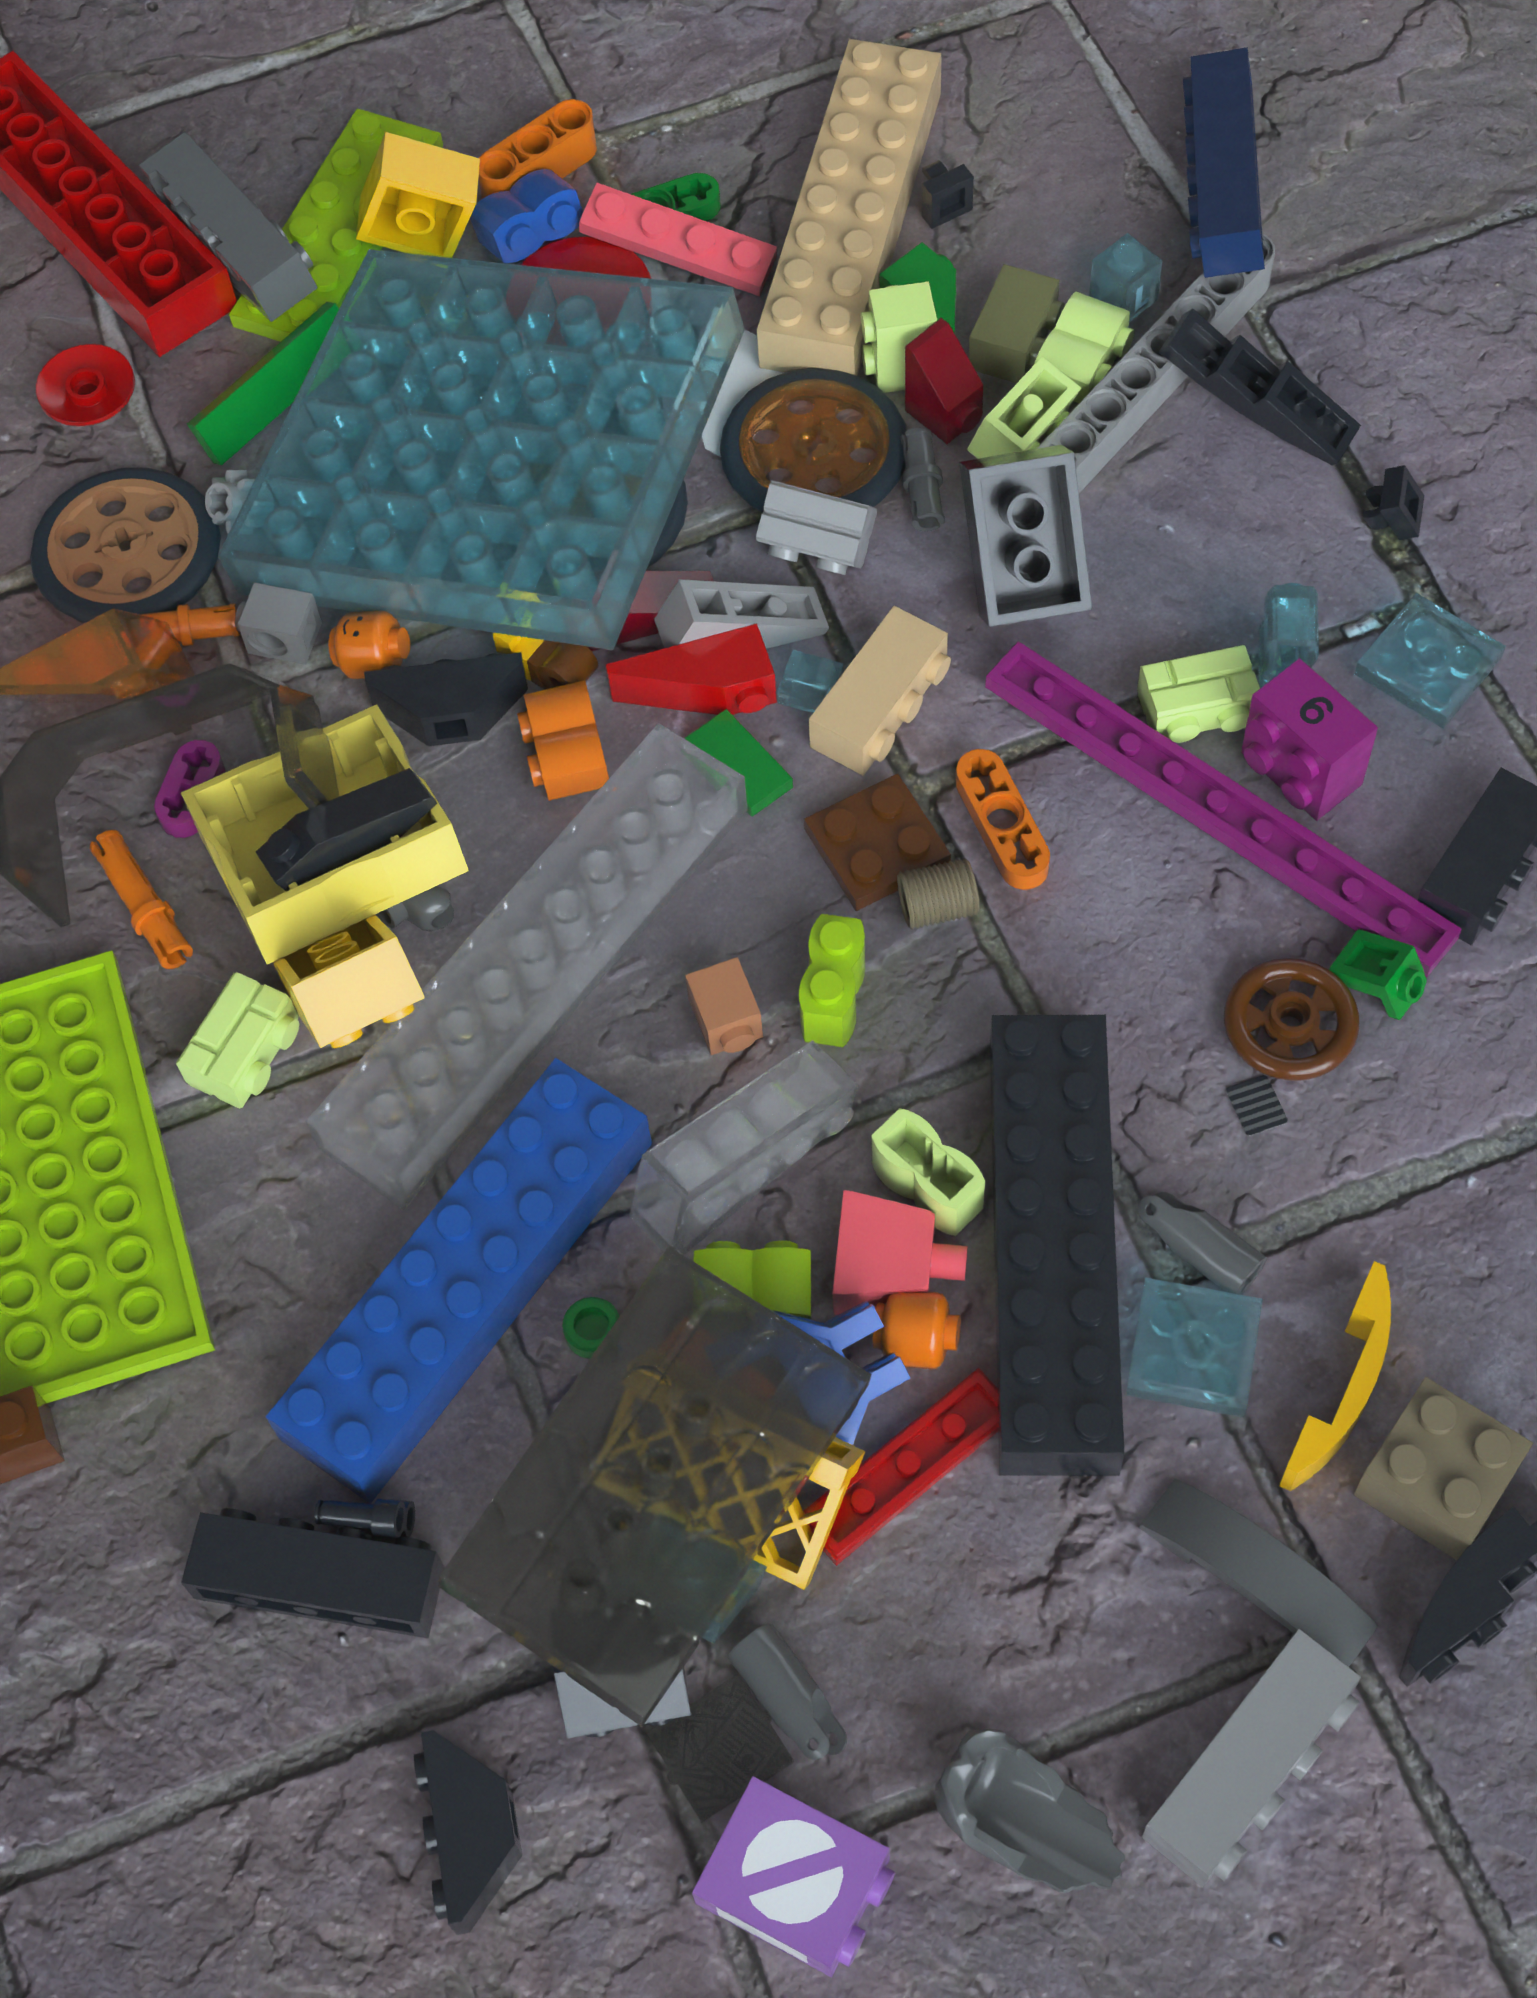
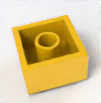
M385 132L360 196L356 240L449 265L476 205L480 158Z

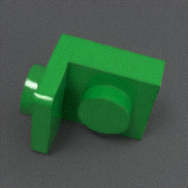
M1360 929L1355 932L1329 968L1348 988L1381 998L1388 1017L1401 1020L1409 1007L1420 999L1427 983V978L1414 946Z

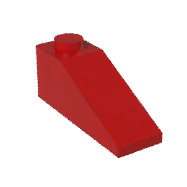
M757 623L605 664L612 702L718 715L725 709L732 715L741 712L754 713L763 709L766 705L777 703L775 673Z

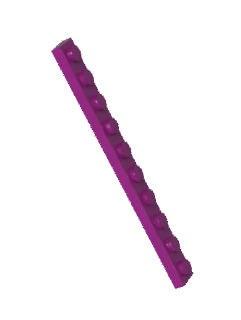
M1019 641L986 675L985 688L1353 930L1357 931L1360 929L1414 946L1426 978L1458 940L1462 930L1460 927Z

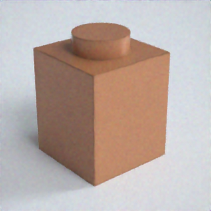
M738 957L685 975L688 999L711 1055L723 1051L727 1053L739 1052L751 1046L755 1040L763 1038L761 1012Z

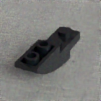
M1513 1506L1488 1526L1463 1552L1435 1592L1421 1616L1408 1645L1399 1676L1406 1687L1422 1676L1425 1677L1429 1684L1435 1682L1459 1663L1458 1658L1454 1655L1456 1651L1470 1641H1473L1479 1649L1508 1627L1502 1618L1514 1603L1509 1593H1513L1537 1574V1567L1534 1565L1537 1562V1521L1529 1526Z

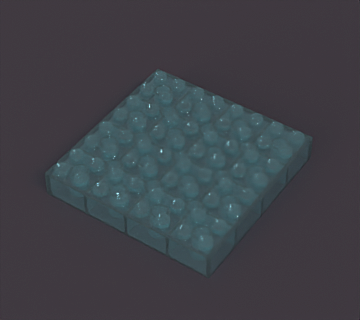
M369 249L218 554V558L239 595L249 596L255 582L313 593L316 605L319 607L353 612L381 610L390 613L394 618L614 650L745 331L733 287Z

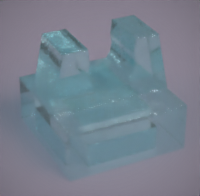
M793 649L777 690L778 704L814 713L844 673V664Z

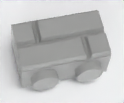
M772 480L767 491L764 512L761 515L756 541L770 544L767 555L797 562L799 552L818 557L816 568L846 575L848 565L861 569L864 564L869 538L872 534L877 515V508Z

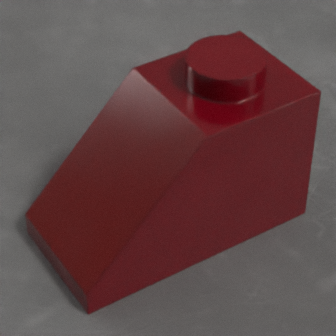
M940 318L905 346V411L946 444L950 443L962 432L968 433L974 429L983 415L984 384L949 323Z

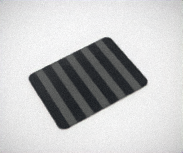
M1266 1075L1226 1088V1093L1246 1135L1251 1136L1287 1123L1288 1119Z

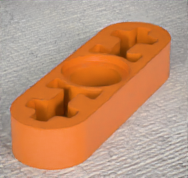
M975 749L965 753L957 763L956 787L1001 876L1006 883L1017 889L1028 890L1038 887L1048 876L1050 851L1002 759L990 750ZM979 770L983 776L989 775V791L991 794L985 797V788L978 777L971 778L972 771ZM1006 809L1013 812L1018 821L1010 828L1000 829L991 825L987 817L995 810ZM1019 840L1020 850L1025 859L1028 861L1034 860L1033 868L1027 869L1023 863L1016 864V847L1014 844Z

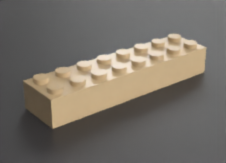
M849 39L758 324L759 368L780 372L823 368L858 376L862 362L861 346L867 344L864 342L862 333L861 312L869 311V290L879 289V274L890 266L941 95V53Z

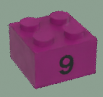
M1299 658L1252 695L1241 753L1244 755L1248 765L1260 775L1265 774L1282 789L1285 798L1292 806L1300 810L1304 809L1311 817L1318 821L1363 785L1378 727Z

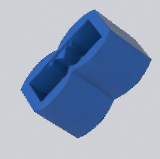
M540 169L523 176L512 186L510 191L496 192L481 199L476 203L470 220L478 241L503 263H514L533 254L544 241L557 240L572 233L579 227L583 210L576 189L552 170Z

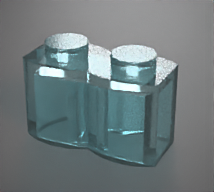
M1286 583L1273 586L1266 594L1264 600V621L1261 623L1258 631V683L1260 688L1299 658L1310 668L1316 663L1319 656L1318 593L1314 586Z

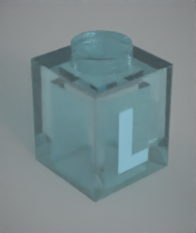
M1127 233L1092 259L1089 296L1130 311V322L1158 300L1163 260Z

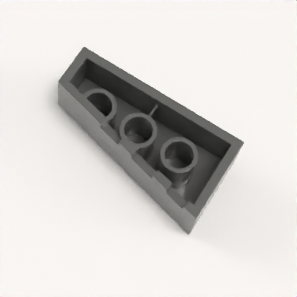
M185 131L139 164L157 197L227 267L232 285L270 322L318 288L308 270L313 266V262L304 248L297 241L290 244L279 225L272 219L269 221L256 204L244 195Z

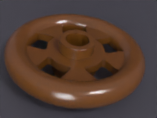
M1280 958L1252 967L1233 985L1224 1007L1226 1033L1236 1053L1255 1070L1281 1080H1309L1327 1074L1347 1058L1358 1038L1359 1012L1351 991L1333 972L1308 960ZM1291 980L1304 982L1315 987L1313 997L1310 999L1303 993L1288 991ZM1261 988L1274 996L1268 1002L1264 1011L1249 1003L1253 995ZM1319 1011H1335L1337 1017L1336 1030L1319 1029ZM1291 1016L1296 1018L1300 1025L1289 1026L1284 1024L1281 1019ZM1260 1026H1264L1266 1033L1275 1043L1267 1048H1263L1250 1032ZM1309 1041L1313 1043L1316 1054L1303 1058H1294L1290 1046H1300Z

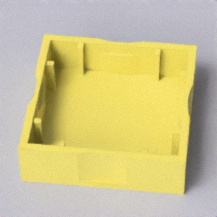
M377 704L309 734L299 742L280 752L247 762L181 792L199 835L267 965L469 871L452 823L425 780L421 777L419 779L436 800L437 804L402 837L399 838L398 835L391 837L392 843L302 885L298 886L296 882L288 885L289 891H285L274 882L256 854V851L268 841L270 836L281 829L296 814L408 768L411 769L403 745Z

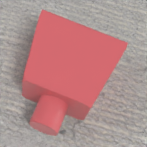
M843 1190L832 1293L834 1315H839L865 1301H868L869 1305L872 1304L876 1309L878 1302L886 1303L889 1295L896 1292H929L930 1278L965 1281L968 1246L934 1243L935 1213L930 1210Z

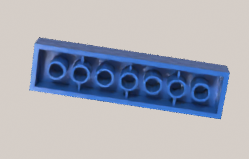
M555 1058L266 1415L279 1440L371 1504L652 1145L647 1116Z

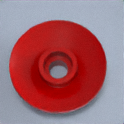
M99 344L78 345L58 353L44 365L36 381V396L43 411L53 420L70 426L94 425L108 420L126 406L134 391L135 376L131 364L119 351Z

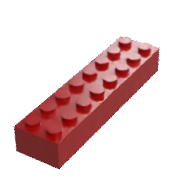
M14 51L1 57L0 190L159 358L230 313L237 300L227 267Z

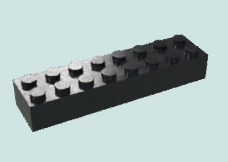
M1106 1014L992 1015L990 1074L999 1476H1120L1124 1458V1431Z

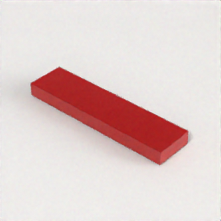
M977 1368L860 1464L858 1472L850 1480L823 1549L836 1566L998 1432V1388L980 1368ZM830 1489L803 1510L804 1514L822 1509ZM818 1521L809 1523L812 1533H814Z

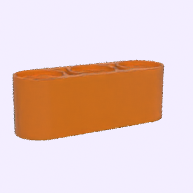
M564 100L484 152L479 157L478 177L482 199L496 192L510 191L519 179L533 171L550 169L563 179L590 161L597 151L593 115L590 106L581 100Z

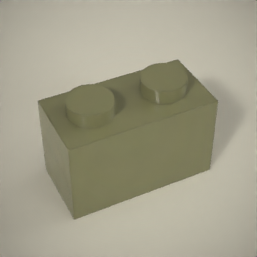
M1003 264L969 337V360L976 372L1018 383L1032 368L1049 330L1052 331L1055 328L1065 306L1064 302L1058 301L1059 279Z

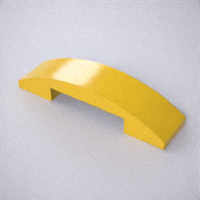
M1376 1261L1373 1262L1345 1329V1333L1366 1341L1364 1349L1332 1425L1308 1415L1279 1487L1288 1491H1292L1310 1479L1338 1452L1358 1423L1377 1382L1385 1358L1391 1324L1390 1287L1386 1267Z

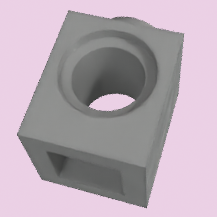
M255 582L247 601H242L239 604L235 618L236 629L241 633L248 654L305 665L322 624L313 593Z

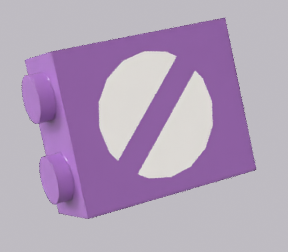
M752 1776L692 1895L695 1903L700 1907L832 1978L839 1962L847 1967H850L866 1934V1930L857 1925L868 1903L876 1907L881 1905L892 1883L895 1871L887 1868L890 1861V1848Z

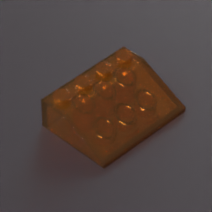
M112 608L1 667L0 699L34 703H150L156 700L158 705H162L185 694L187 690L184 684L197 677L168 622Z

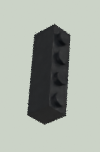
M233 1508L221 1509L220 1515L200 1512L181 1581L182 1585L194 1599L429 1638L445 1569L436 1551L431 1550L432 1546L429 1543L409 1537L396 1538L395 1544L372 1541L373 1536L371 1534L347 1527L338 1528L336 1534L314 1531L315 1527L312 1524L294 1518H280L278 1525L257 1522L255 1515Z

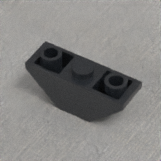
M497 652L485 657L463 660L441 659L431 664L407 667L392 665L381 670L364 672L365 683L372 706L377 704L384 717L427 746L481 740L528 690L521 652L512 654Z
M431 1730L421 1732L424 1752L414 1754V1768L419 1791H429L433 1815L423 1817V1832L428 1854H438L442 1877V1879L432 1881L433 1902L438 1920L447 1918L451 1929L456 1935L471 1932L522 1857V1849L513 1792L506 1780L449 1740Z

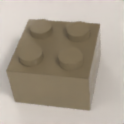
M1425 1377L1364 1472L1354 1496L1455 1560H1458L1463 1552L1473 1543L1532 1447L1533 1442Z

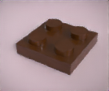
M898 773L804 818V830L855 911L897 892V875L900 871L904 873L905 870H917L918 867L920 869L922 867L927 868L929 865L932 867L934 864L938 865L939 863L943 865L944 862L949 863L951 861V854Z

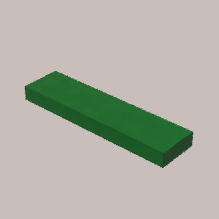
M326 302L187 423L214 464L223 465L360 344L337 304Z

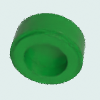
M599 1297L583 1298L572 1304L564 1315L562 1328L566 1343L578 1356L587 1359L602 1358L610 1354L618 1346L622 1337V1324L617 1309L609 1301Z

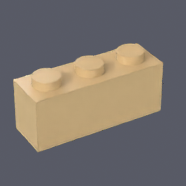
M893 606L809 718L810 748L862 776L865 775L875 760L878 762L883 761L892 748L895 732L903 722L910 723L917 715L922 705L923 694L931 683L938 685L945 677L951 662V658L947 656L948 633Z

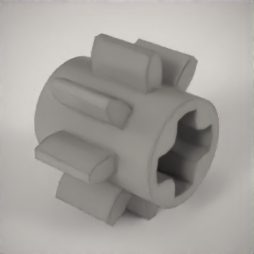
M227 470L225 477H213L211 479L212 485L206 492L205 506L214 524L226 525L227 534H247L248 526L262 525L261 519L265 516L268 509V496L265 489L261 486V479H248L247 470Z

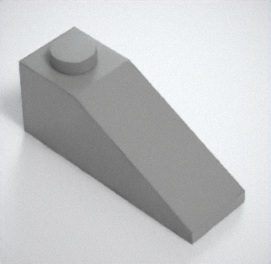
M679 580L654 619L664 648L756 623L766 649L824 635L829 629L815 588L804 586Z

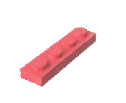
M596 183L579 221V232L759 297L777 257V246L600 183Z

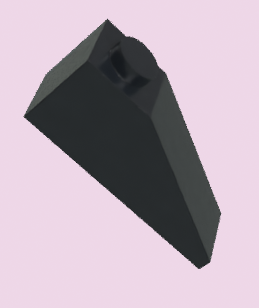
M408 768L296 814L281 829L274 832L268 841L256 851V854L274 882L285 891H289L288 885L296 882L298 886L392 843L390 838L398 835L399 838L402 837L437 802L416 773Z

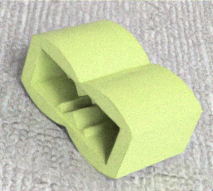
M1075 291L1062 310L1055 328L1043 343L1035 363L1043 356L1080 386L1081 390L1074 399V402L1080 403L1113 368L1112 364L1117 356L1122 358L1129 351L1134 337V329L1129 328L1130 311Z
M899 1108L871 1135L872 1165L877 1176L895 1193L914 1199L916 1207L935 1213L936 1229L956 1236L983 1210L985 1180L980 1169L961 1151L942 1145L937 1132L921 1116L909 1110Z

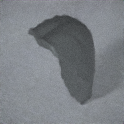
M996 1729L967 1732L961 1739L958 1749L953 1754L950 1764L944 1769L941 1778L935 1785L934 1802L946 1824L972 1849L1011 1869L1026 1880L1042 1882L1052 1889L1063 1893H1068L1072 1890H1084L1087 1885L1100 1889H1110L1114 1879L1122 1877L1120 1866L1125 1860V1854L1114 1846L1113 1833L1108 1826L1105 1813L1088 1804L1076 1789L1063 1782L1055 1769L1041 1763L1027 1753L1019 1741L1009 1737L1004 1732Z

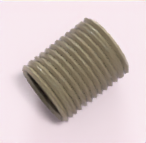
M966 858L963 860L958 859V861L955 860L954 862L949 861V863L944 862L943 865L939 863L938 865L934 864L932 867L929 865L927 868L922 867L920 869L918 867L917 870H905L904 873L900 871L897 875L903 914L907 926L911 930L914 927L918 929L924 925L928 927L929 924L932 926L934 923L939 924L940 921L944 923L945 921L949 922L951 919L955 921L956 918L960 920L961 917L965 919L967 916L972 917L979 914L980 905L977 885L971 864Z

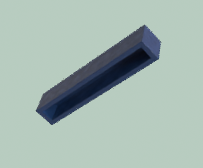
M1248 47L1190 56L1191 76L1183 77L1187 133V136H1185L1188 161L1187 181L1189 195L1191 196L1188 197V208L1191 227H1195L1189 228L1192 259L1202 258L1205 278L1265 269L1253 87Z

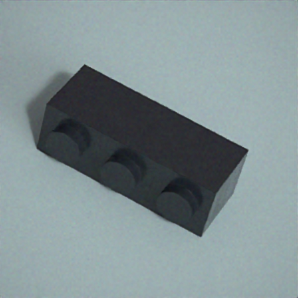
M1501 767L1421 889L1418 901L1460 927L1462 930L1458 939L1471 946L1483 928L1493 932L1508 906V903L1502 900L1509 887L1519 891L1533 868L1534 862L1528 858L1534 848H1537V786Z

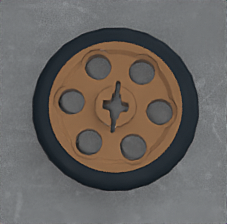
M120 468L101 472L76 483L61 494L45 511L35 530L30 559L33 578L41 594L57 610L79 622L99 627H132L131 614L176 611L178 605H183L190 601L208 581L218 558L221 540L219 525L212 522V518L206 510L205 496L192 484L169 472L152 468ZM111 501H121L126 504L124 509L116 515L105 516L100 513L102 507ZM165 506L174 509L173 514L164 521L155 522L148 519L149 514L158 507ZM85 533L90 536L88 542L80 548L70 549L64 546L66 540L74 534ZM129 540L131 549L121 551L120 543ZM180 544L187 547L185 554L176 560H166L161 557L163 551L169 546ZM93 571L103 574L99 583L92 587L86 588L77 585L78 579L85 573ZM144 577L152 580L150 586L141 593L134 594L125 590L127 584L135 578Z

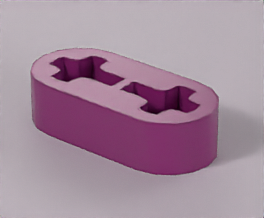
M206 740L187 742L178 749L173 757L154 804L155 813L160 825L168 835L176 838H186L198 832L189 811H181L178 817L174 818L171 810L180 811L183 808L185 801L181 792L226 772L219 750L213 743ZM203 760H207L209 767H200L194 778L190 766L199 767Z

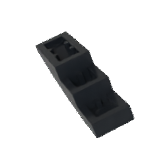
M1193 308L1181 316L1159 350V353L1196 383L1234 410L1284 441L1332 466L1340 461L1361 427L1354 418L1289 361L1277 367L1241 335L1229 341Z

